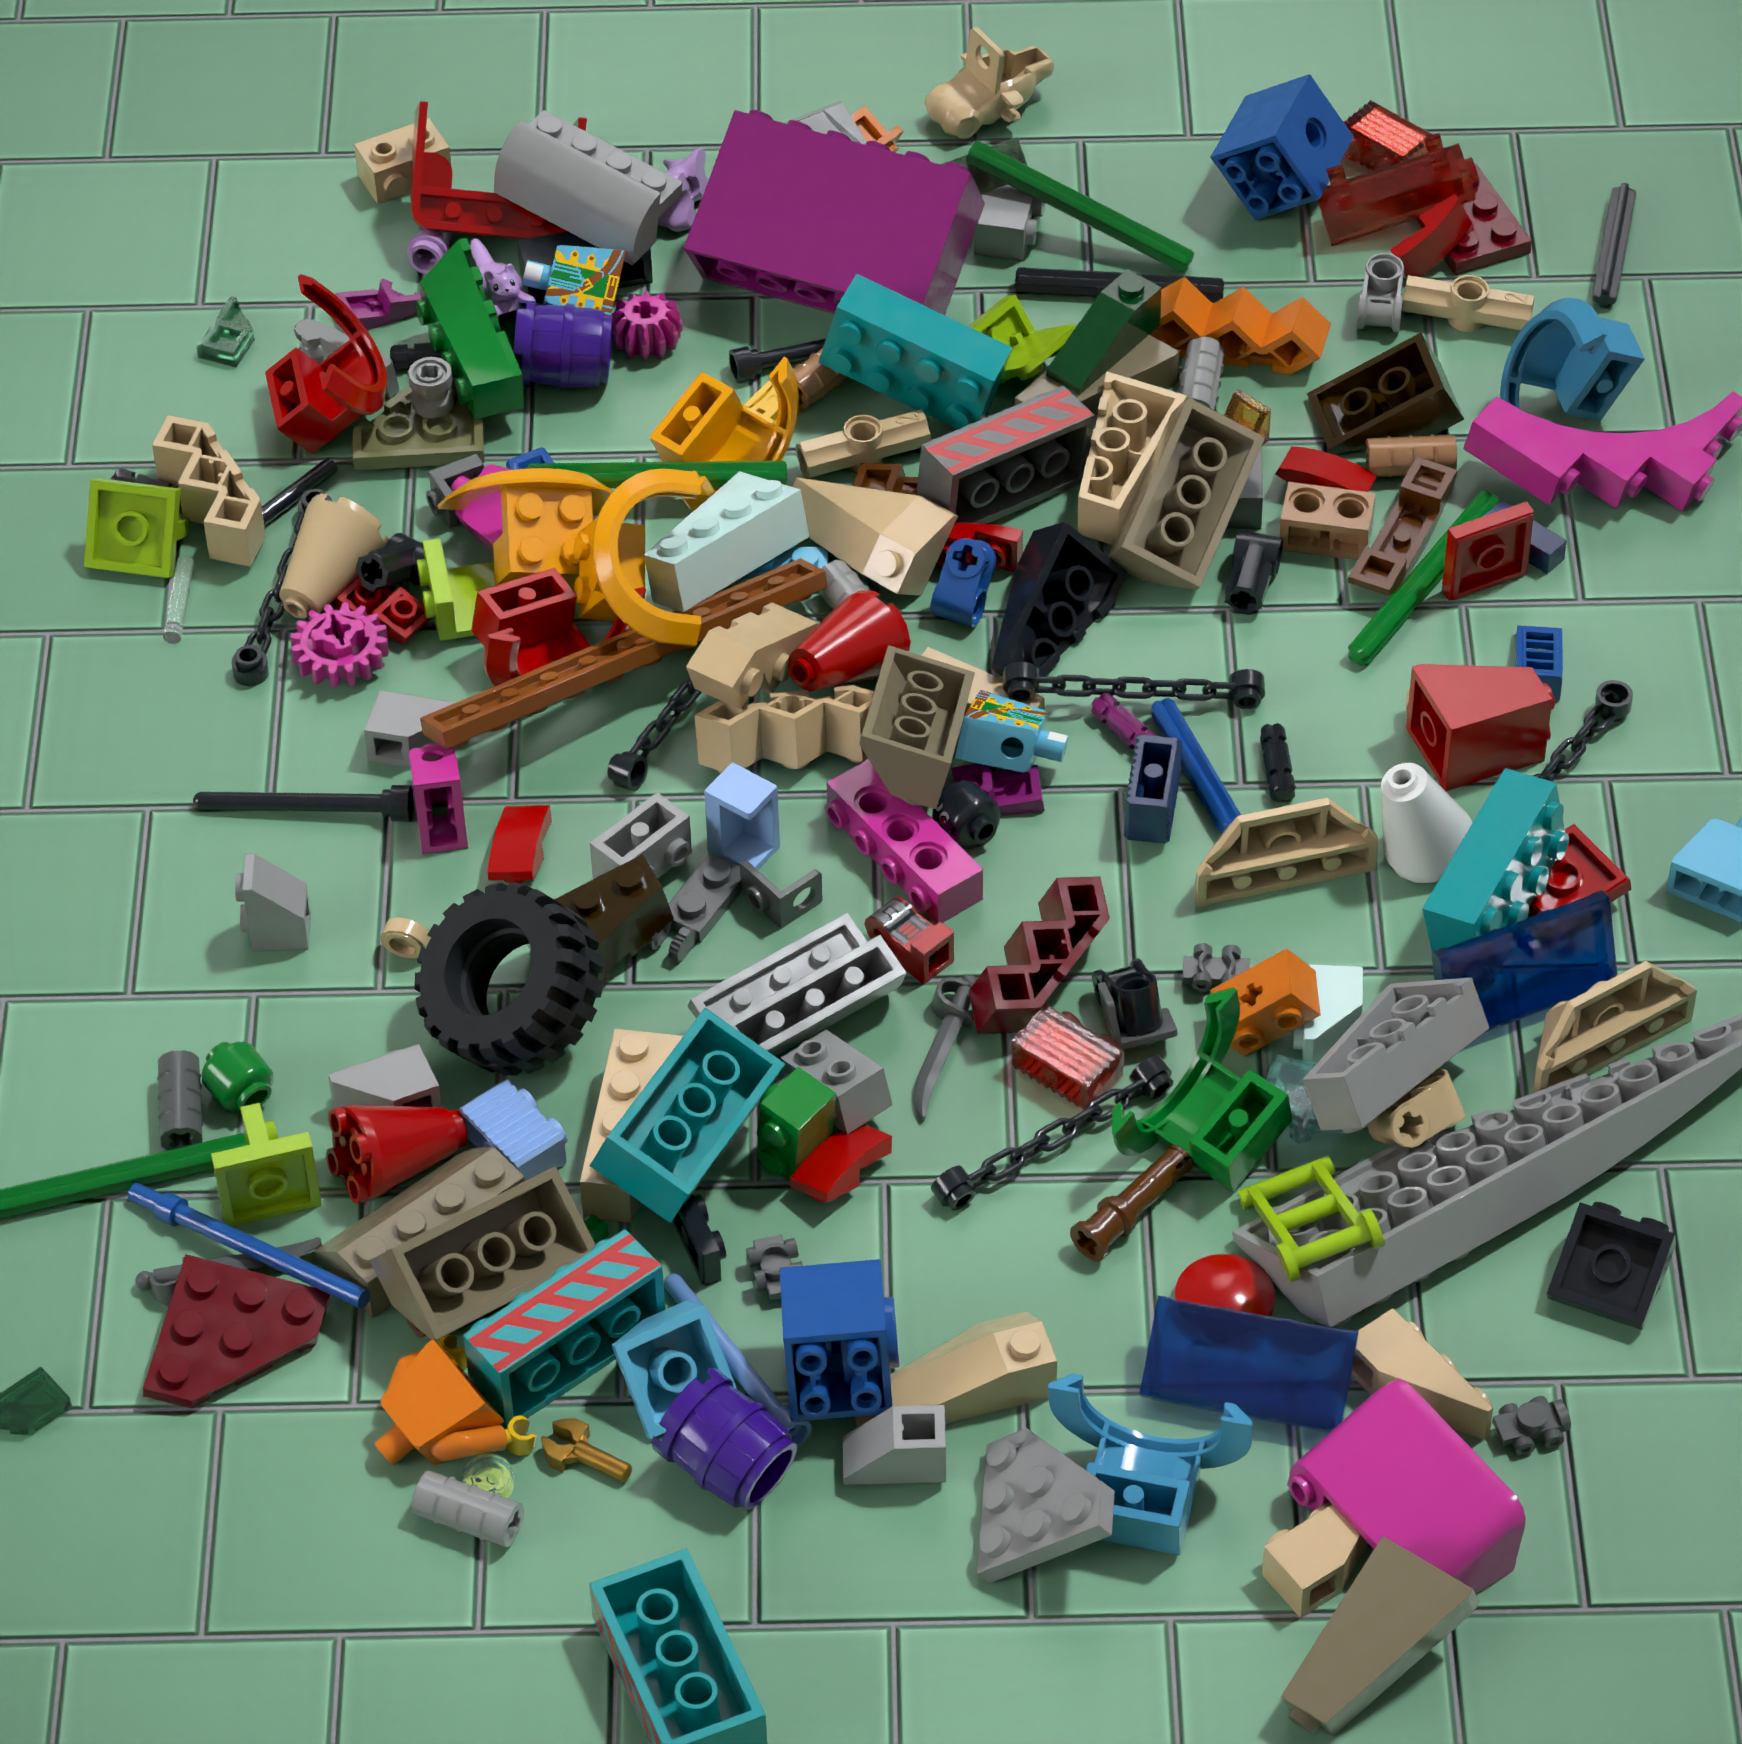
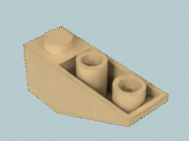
M1393 1308L1346 1338L1344 1368L1371 1395L1393 1380H1405L1452 1429L1481 1440H1485L1490 1436L1493 1407L1487 1395L1480 1388L1472 1387L1458 1373L1453 1361L1445 1354H1439L1425 1340L1418 1326L1411 1321L1406 1322Z
M1324 1504L1316 1508L1303 1523L1290 1531L1283 1529L1269 1539L1264 1546L1262 1576L1301 1618L1343 1591L1368 1542L1333 1505Z

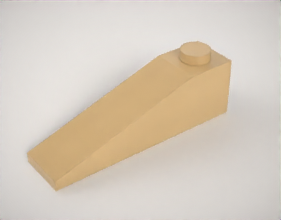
M796 477L792 487L801 489L810 539L864 576L894 593L922 595L958 517L956 514L923 496Z
M1025 1311L972 1326L890 1374L893 1406L944 1405L945 1424L1049 1398L1048 1384L1057 1380V1359L1042 1321ZM877 1415L853 1417L856 1428Z

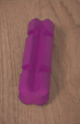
M1103 693L1092 701V714L1102 723H1107L1106 727L1129 748L1133 749L1135 747L1136 737L1141 734L1156 736L1152 731L1146 732L1148 728L1124 706H1119L1120 702L1110 693Z

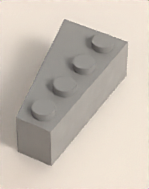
M1472 977L1389 984L1302 1079L1321 1130L1342 1129L1345 1133H1352L1365 1128L1369 1122L1489 1029Z

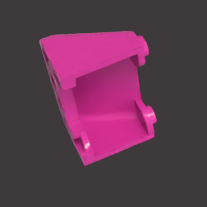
M1393 1380L1375 1391L1292 1465L1287 1486L1297 1503L1315 1510L1319 1506L1331 1502L1373 1549H1375L1382 1536L1471 1587L1475 1594L1514 1571L1526 1522L1524 1509L1519 1499L1405 1380Z

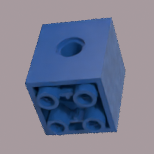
M1308 74L1246 95L1210 158L1256 220L1319 200L1354 136L1315 80Z
M881 1260L781 1267L780 1287L783 1342L791 1421L879 1415L892 1407L890 1368L899 1367L894 1298L884 1297Z

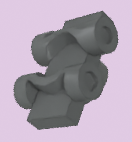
M1199 943L1194 946L1193 956H1184L1182 984L1192 985V988L1199 992L1211 990L1250 968V959L1241 958V949L1236 945H1226L1222 949V957H1212V947L1206 943Z
M780 1234L753 1240V1247L746 1248L749 1267H760L759 1271L753 1272L756 1290L767 1289L770 1301L780 1299V1268L803 1266L802 1261L790 1262V1259L799 1257L795 1238L783 1240V1236Z
M1537 1396L1529 1402L1522 1404L1519 1408L1515 1403L1506 1404L1499 1409V1415L1493 1416L1492 1420L1502 1446L1513 1444V1448L1518 1456H1525L1534 1451L1535 1445L1532 1439L1541 1437L1547 1449L1559 1447L1564 1442L1561 1432L1568 1431L1571 1428L1570 1416L1564 1402L1559 1399L1548 1403L1544 1396Z

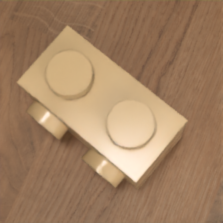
M428 118L424 152L438 153L444 156L451 164L450 147L430 118ZM414 123L354 144L357 174L377 204L410 193Z

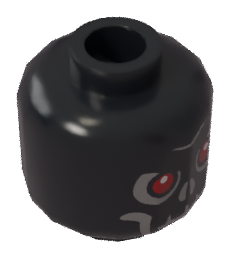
M959 781L945 786L937 808L933 809L932 819L963 849H973L990 841L996 834L1001 816L998 803L972 781Z

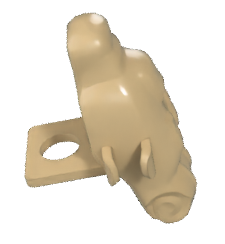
M974 27L969 31L967 53L960 55L961 60L965 63V68L960 69L958 75L952 80L935 86L925 98V106L931 120L940 124L946 134L961 139L970 138L982 125L993 124L1000 118L1006 122L1020 119L1021 116L1017 109L1030 99L1035 87L1052 75L1054 63L1045 51L1036 46H1030L1015 52L1002 50L978 27ZM981 46L985 47L988 53L981 55Z

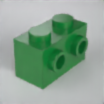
M797 1067L779 1086L777 1084L771 1085L764 1092L758 1104L760 1119L756 1132L758 1136L757 1159L760 1160L768 1172L777 1176L781 1175L789 1182L791 1176L802 1162L833 1134L836 1092L800 1067Z

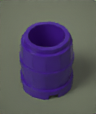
M518 301L519 308H517L514 355L522 372L523 386L530 387L531 383L569 390V388H599L600 384H608L613 316L604 315L605 312L603 310L576 307L575 304L566 303V306H536V301Z
M710 1368L706 1370L711 1377L703 1384L695 1378L672 1402L659 1422L666 1429L662 1441L653 1436L652 1448L668 1462H676L695 1479V1483L702 1489L711 1491L735 1508L743 1507L750 1510L757 1506L784 1477L795 1458L797 1444L792 1441V1434L776 1418L768 1413V1408L760 1402H754L745 1394L735 1389L733 1381L718 1369Z

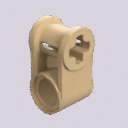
M1437 1069L1369 1122L1367 1126L1372 1138L1379 1143H1397L1403 1147L1413 1148L1419 1146L1440 1131L1458 1124L1464 1119L1465 1111L1448 1071Z

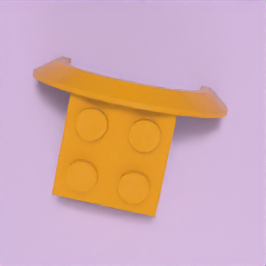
M783 357L768 376L778 398L776 425L744 408L733 388L701 371L649 436L662 461H782L793 436L798 406L797 377L788 359ZM698 473L701 494L696 495L695 499L682 498L687 507L692 511L696 510L721 488L712 487L705 476L699 477Z
M550 468L515 469L490 473L471 479L446 496L438 504V509L464 510L470 503L480 497L501 492L503 534L493 543L495 586L556 568L568 585L574 589L575 581L579 576V560H576L574 556L575 538L583 528L593 521V515H599L604 503L613 491L595 478L576 471Z
M653 469L632 476L612 492L604 503L598 517L577 534L574 543V556L576 560H579V576L575 581L574 592L577 595L576 603H579V618L615 621L617 615L628 627L650 640L672 645L692 647L697 645L701 628V616L662 610L647 602L645 598L643 599L634 590L645 587V525L622 523L634 505L649 498L671 496L695 499L696 495L701 494V484L696 472Z

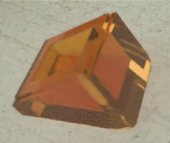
M1237 389L1232 395L1224 416L1265 437L1263 446L1269 441L1271 409Z

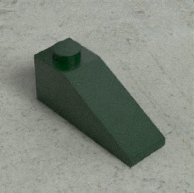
M1129 269L1123 272L1100 292L1046 369V376L1077 394H1082L1106 371L1112 368L1160 326L1162 287Z

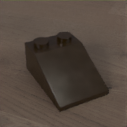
M1421 332L1307 393L1331 454L1365 450L1366 439L1436 435L1464 420L1442 365Z

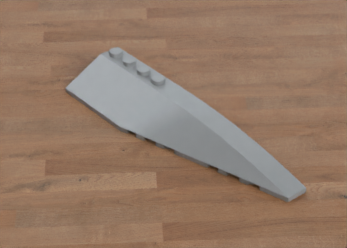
M1742 1014L1693 1032L1694 1041L1691 1043L1667 1042L1652 1048L1653 1057L1634 1064H1630L1624 1058L1607 1065L1609 1074L1590 1080L1586 1073L1513 1100L1514 1110H1487L1471 1116L1473 1125L1451 1133H1449L1448 1129L1442 1130L1427 1139L1428 1142L1410 1149L1398 1144L1333 1177L1359 1215L1361 1211L1370 1208L1383 1234L1385 1246L1374 1249L1369 1241L1300 1268L1301 1279L1290 1283L1276 1251V1245L1279 1243L1261 1217L1232 1231L1233 1240L1254 1263L1259 1265L1268 1274L1276 1287L1302 1314L1328 1328L1342 1325L1348 1322L1354 1314L1373 1304L1388 1300L1394 1292L1413 1282L1426 1279L1431 1272L1443 1265L1466 1257L1474 1248L1568 1196L1629 1156L1681 1118L1742 1068ZM1318 1185L1273 1210L1278 1215L1326 1196V1193ZM1337 1212L1289 1231V1234L1298 1247L1346 1229L1349 1225L1341 1214Z

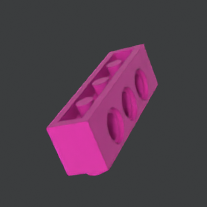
M869 759L827 782V804L825 805V811L831 823L837 828L842 827L853 838L857 849L864 856L869 855L881 867L884 876L890 883H897L909 895L913 906L919 912H926L938 924L939 922L947 921L983 900V868L920 806L908 804L903 799L892 796Z

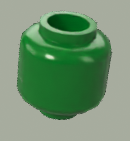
M237 1041L230 1044L223 1042L210 1050L206 1056L207 1062L202 1070V1083L223 1109L227 1112H240V1107L260 1103V1106H262L269 1099L272 1093L273 1071L250 1043Z

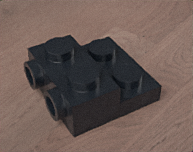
M1580 1202L1549 1285L1547 1299L1643 1330L1657 1290L1661 1288L1676 1246L1675 1233L1669 1232V1227L1666 1224L1652 1218L1643 1217L1639 1222L1621 1216L1622 1212L1618 1208L1603 1202H1594L1593 1206Z

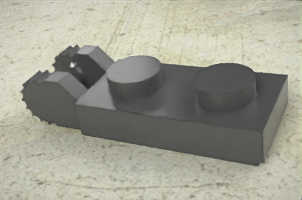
M709 853L669 902L674 919L658 934L655 933L654 937L644 947L653 951L658 950L671 932L674 931L677 935L674 936L669 945L668 955L669 958L677 962L682 961L697 942L701 944L742 892L740 866Z

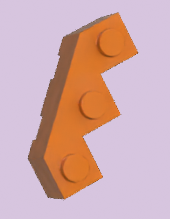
M1183 277L1161 290L1160 326L1150 335L1178 350L1181 357H1185L1187 344L1192 339L1210 337L1219 341L1224 348L1222 364L1248 368L1251 362L1272 366V372L1291 375L1321 358L1331 323L1304 297L1271 313L1245 287L1212 303L1188 279Z

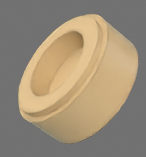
M396 917L386 922L381 935V942L391 953L399 957L415 959L418 958L421 947H427L431 937L427 936L429 931L420 923L407 918Z

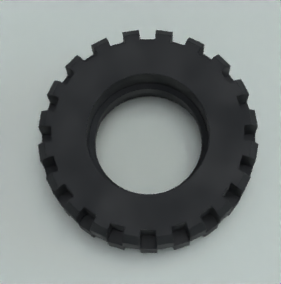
M504 883L490 884L485 887V893L476 889L463 896L464 902L457 905L453 903L442 913L445 918L440 925L433 924L427 936L431 937L426 948L421 947L417 962L421 964V970L415 973L414 989L420 992L421 996L416 997V1005L419 1015L425 1018L424 1027L432 1037L439 1040V1044L448 1051L492 1073L497 1071L503 1075H518L522 1070L531 1073L544 1068L545 1060L554 1063L566 1054L564 1048L569 1044L575 1046L584 1034L581 1030L587 1021L592 1023L597 1009L593 1007L596 997L601 998L604 983L598 979V974L604 972L603 956L596 952L599 949V942L594 932L587 928V922L579 914L538 889H532L525 884L512 883L508 886ZM530 944L532 962L529 977L524 988L515 1000L504 1009L489 1014L487 991L495 969L513 950Z

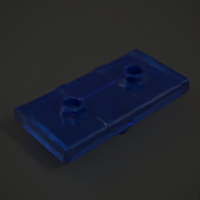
M1603 890L1431 953L1435 980L1472 977L1489 1025V1029L1485 1032L1550 1009L1559 1002L1570 1001L1587 992L1594 984L1600 981H1608L1618 976L1610 896Z
M1158 1296L1140 1396L1151 1398V1400L1220 1413H1224V1404L1228 1402L1236 1404L1252 1419L1329 1433L1344 1420L1359 1331L1330 1328L1297 1322L1292 1319L1269 1317L1236 1311L1226 1307L1220 1308Z

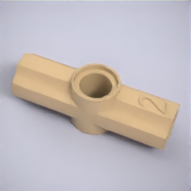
M1408 275L1402 311L1447 318L1453 328L1462 332L1477 331L1483 325L1522 330L1531 320L1535 296L1491 289L1484 279L1474 275L1460 276L1453 282Z
M922 409L878 420L870 415H856L845 423L842 431L796 443V455L800 470L805 479L844 468L858 472L861 463L882 464L884 457L921 448L922 444L931 441V433L927 418Z

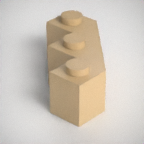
M167 415L152 444L157 478L172 485H178V488L181 489L180 501L183 517L190 518L191 522L204 524L209 559L251 567L266 537L261 499L255 490L249 488L246 484L242 471L227 449L223 450L218 443L216 433L209 423Z
M770 603L763 606L760 615L749 612L733 619L729 629L718 626L709 630L686 666L694 688L739 709L743 707L748 697L754 696L759 689L767 693H774L779 683L786 681L790 676L788 668L790 653L819 625L818 622L775 603Z
M850 685L833 687L834 695L812 698H809L808 690L769 693L770 702L744 704L741 709L720 700L695 714L699 765L718 770L721 774L732 762L747 768L760 759L765 758L781 763L789 769H799L806 767L810 761L825 752L844 756L851 762H864L868 760V757L859 742L874 691Z

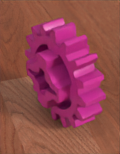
M343 602L340 610H333L330 604H326L324 607L325 613L318 614L311 610L308 612L309 622L297 621V633H292L290 636L293 664L299 665L302 677L312 674L313 682L316 685L323 682L324 679H329L331 688H336L340 680H346L350 687L355 686V677L361 676L366 680L371 679L370 668L382 669L384 667L382 657L389 656L386 625H380L377 613L367 616L365 606L361 605L355 611H350L347 602Z

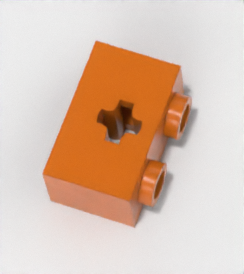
M1287 948L1210 990L1211 994L1229 988H1235L1238 991L1240 1017L1230 1047L1242 1056L1260 1049L1321 1016L1316 971Z

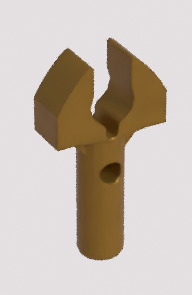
M576 1418L552 1422L553 1435L570 1441L572 1444L559 1445L553 1440L541 1436L543 1454L548 1465L562 1473L569 1464L581 1462L619 1482H626L632 1474L631 1464L588 1443V1438L590 1437L589 1424Z

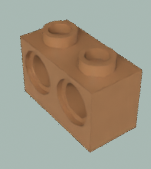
M1288 482L1280 519L1279 537L1283 538V550L1358 560L1365 546L1369 547L1376 493Z

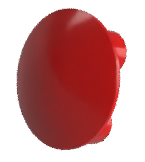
M1215 1254L1200 1258L1185 1268L1176 1283L1175 1302L1180 1314L1190 1325L1204 1332L1209 1341L1224 1344L1229 1342L1233 1336L1243 1335L1255 1330L1272 1316L1275 1290L1268 1274L1256 1263L1237 1255Z

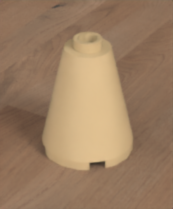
M321 493L313 497L306 508L279 593L284 609L296 618H309L308 612L311 610L320 614L326 604L332 603L343 590L359 577L355 571L358 557L385 547L389 540L387 535L382 539L378 532L382 525L378 519L364 507L350 499L340 496L337 502L325 500L328 494Z

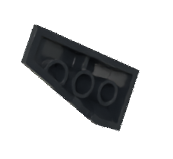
M1067 522L1034 530L1016 566L991 668L1003 677V669L1007 665L1015 662H1028L1038 667L1039 676H1045L1060 661V656L1073 643L1079 642L1087 634L1086 629L1112 608L1128 572Z

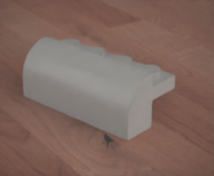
M545 110L529 124L522 120L516 124L500 151L494 177V193L599 248L626 251L624 261L631 265L656 242L658 218L682 195L683 186L682 181Z
M846 913L691 998L688 1008L697 1019L706 1007L776 1057L901 986L907 972L881 935L867 941L850 915Z

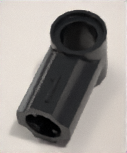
M1243 530L1238 531L1232 555V571L1226 586L1224 601L1235 612L1250 615L1253 611L1262 609L1271 576L1276 577L1279 571L1283 551L1282 537Z
M396 533L387 541L385 547L358 557L355 571L361 579V586L373 592L405 581H410L420 586L416 560L425 559L423 543L403 533Z

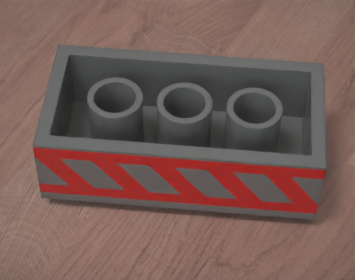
M1061 386L975 423H970L939 438H934L921 446L916 495L923 496L956 514L958 517L955 523L987 524L1081 484L1087 456H1089L1095 415L1068 389Z

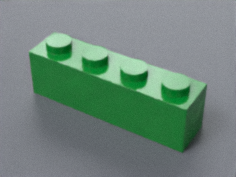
M466 237L458 239L420 281L421 300L415 302V307L421 326H428L429 339L435 352L440 351L441 358L451 366L459 402L461 404L467 403L474 419L524 408L523 379L505 331L500 332L497 311L492 299L486 301L482 286L484 279L478 266L471 267V247Z

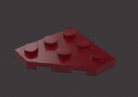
M185 1254L144 1383L143 1396L192 1409L210 1400V1395L233 1383L238 1385L271 1368L277 1360L295 1351L300 1353L317 1344L330 1301V1294L315 1287Z

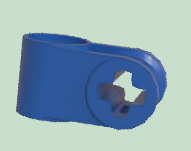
M962 538L950 545L946 553L940 579L932 595L930 606L932 615L973 628L977 626L985 609L987 591L996 566L995 551L990 544L981 540ZM966 553H972L973 556L978 557L976 566L964 561Z

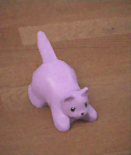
M696 148L687 159H665L663 161L667 168V171L664 173L682 181L683 186L682 195L658 218V226L670 228L671 231L675 232L691 228L696 216L694 202L702 199L709 180L704 170L706 157L704 149Z
M473 239L471 241L473 259L484 279L482 286L486 301L492 299L497 316L517 310L519 308V300L535 301L534 297L528 295L523 289L522 279L512 264L495 263L480 240Z

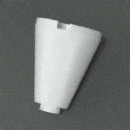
M1415 763L1398 764L1386 772L1381 782L1384 854L1388 863L1401 878L1415 883L1437 882L1471 827L1472 820L1421 766Z

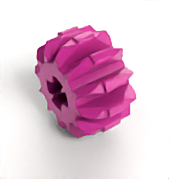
M647 290L642 296L629 293L627 301H617L616 308L611 313L613 316L612 333L617 350H625L629 358L642 355L645 361L649 355H657L663 358L666 350H676L678 339L681 338V332L683 331L682 319L680 318L676 301L666 300L664 293L650 296Z

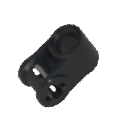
M1134 959L1130 962V966L1105 973L1102 969H1099L1092 973L1094 992L1100 1007L1102 1008L1098 983L1105 982L1114 1001L1118 1025L1124 1032L1142 1034L1156 1030L1162 1025L1163 1017L1155 975L1145 967L1141 959Z

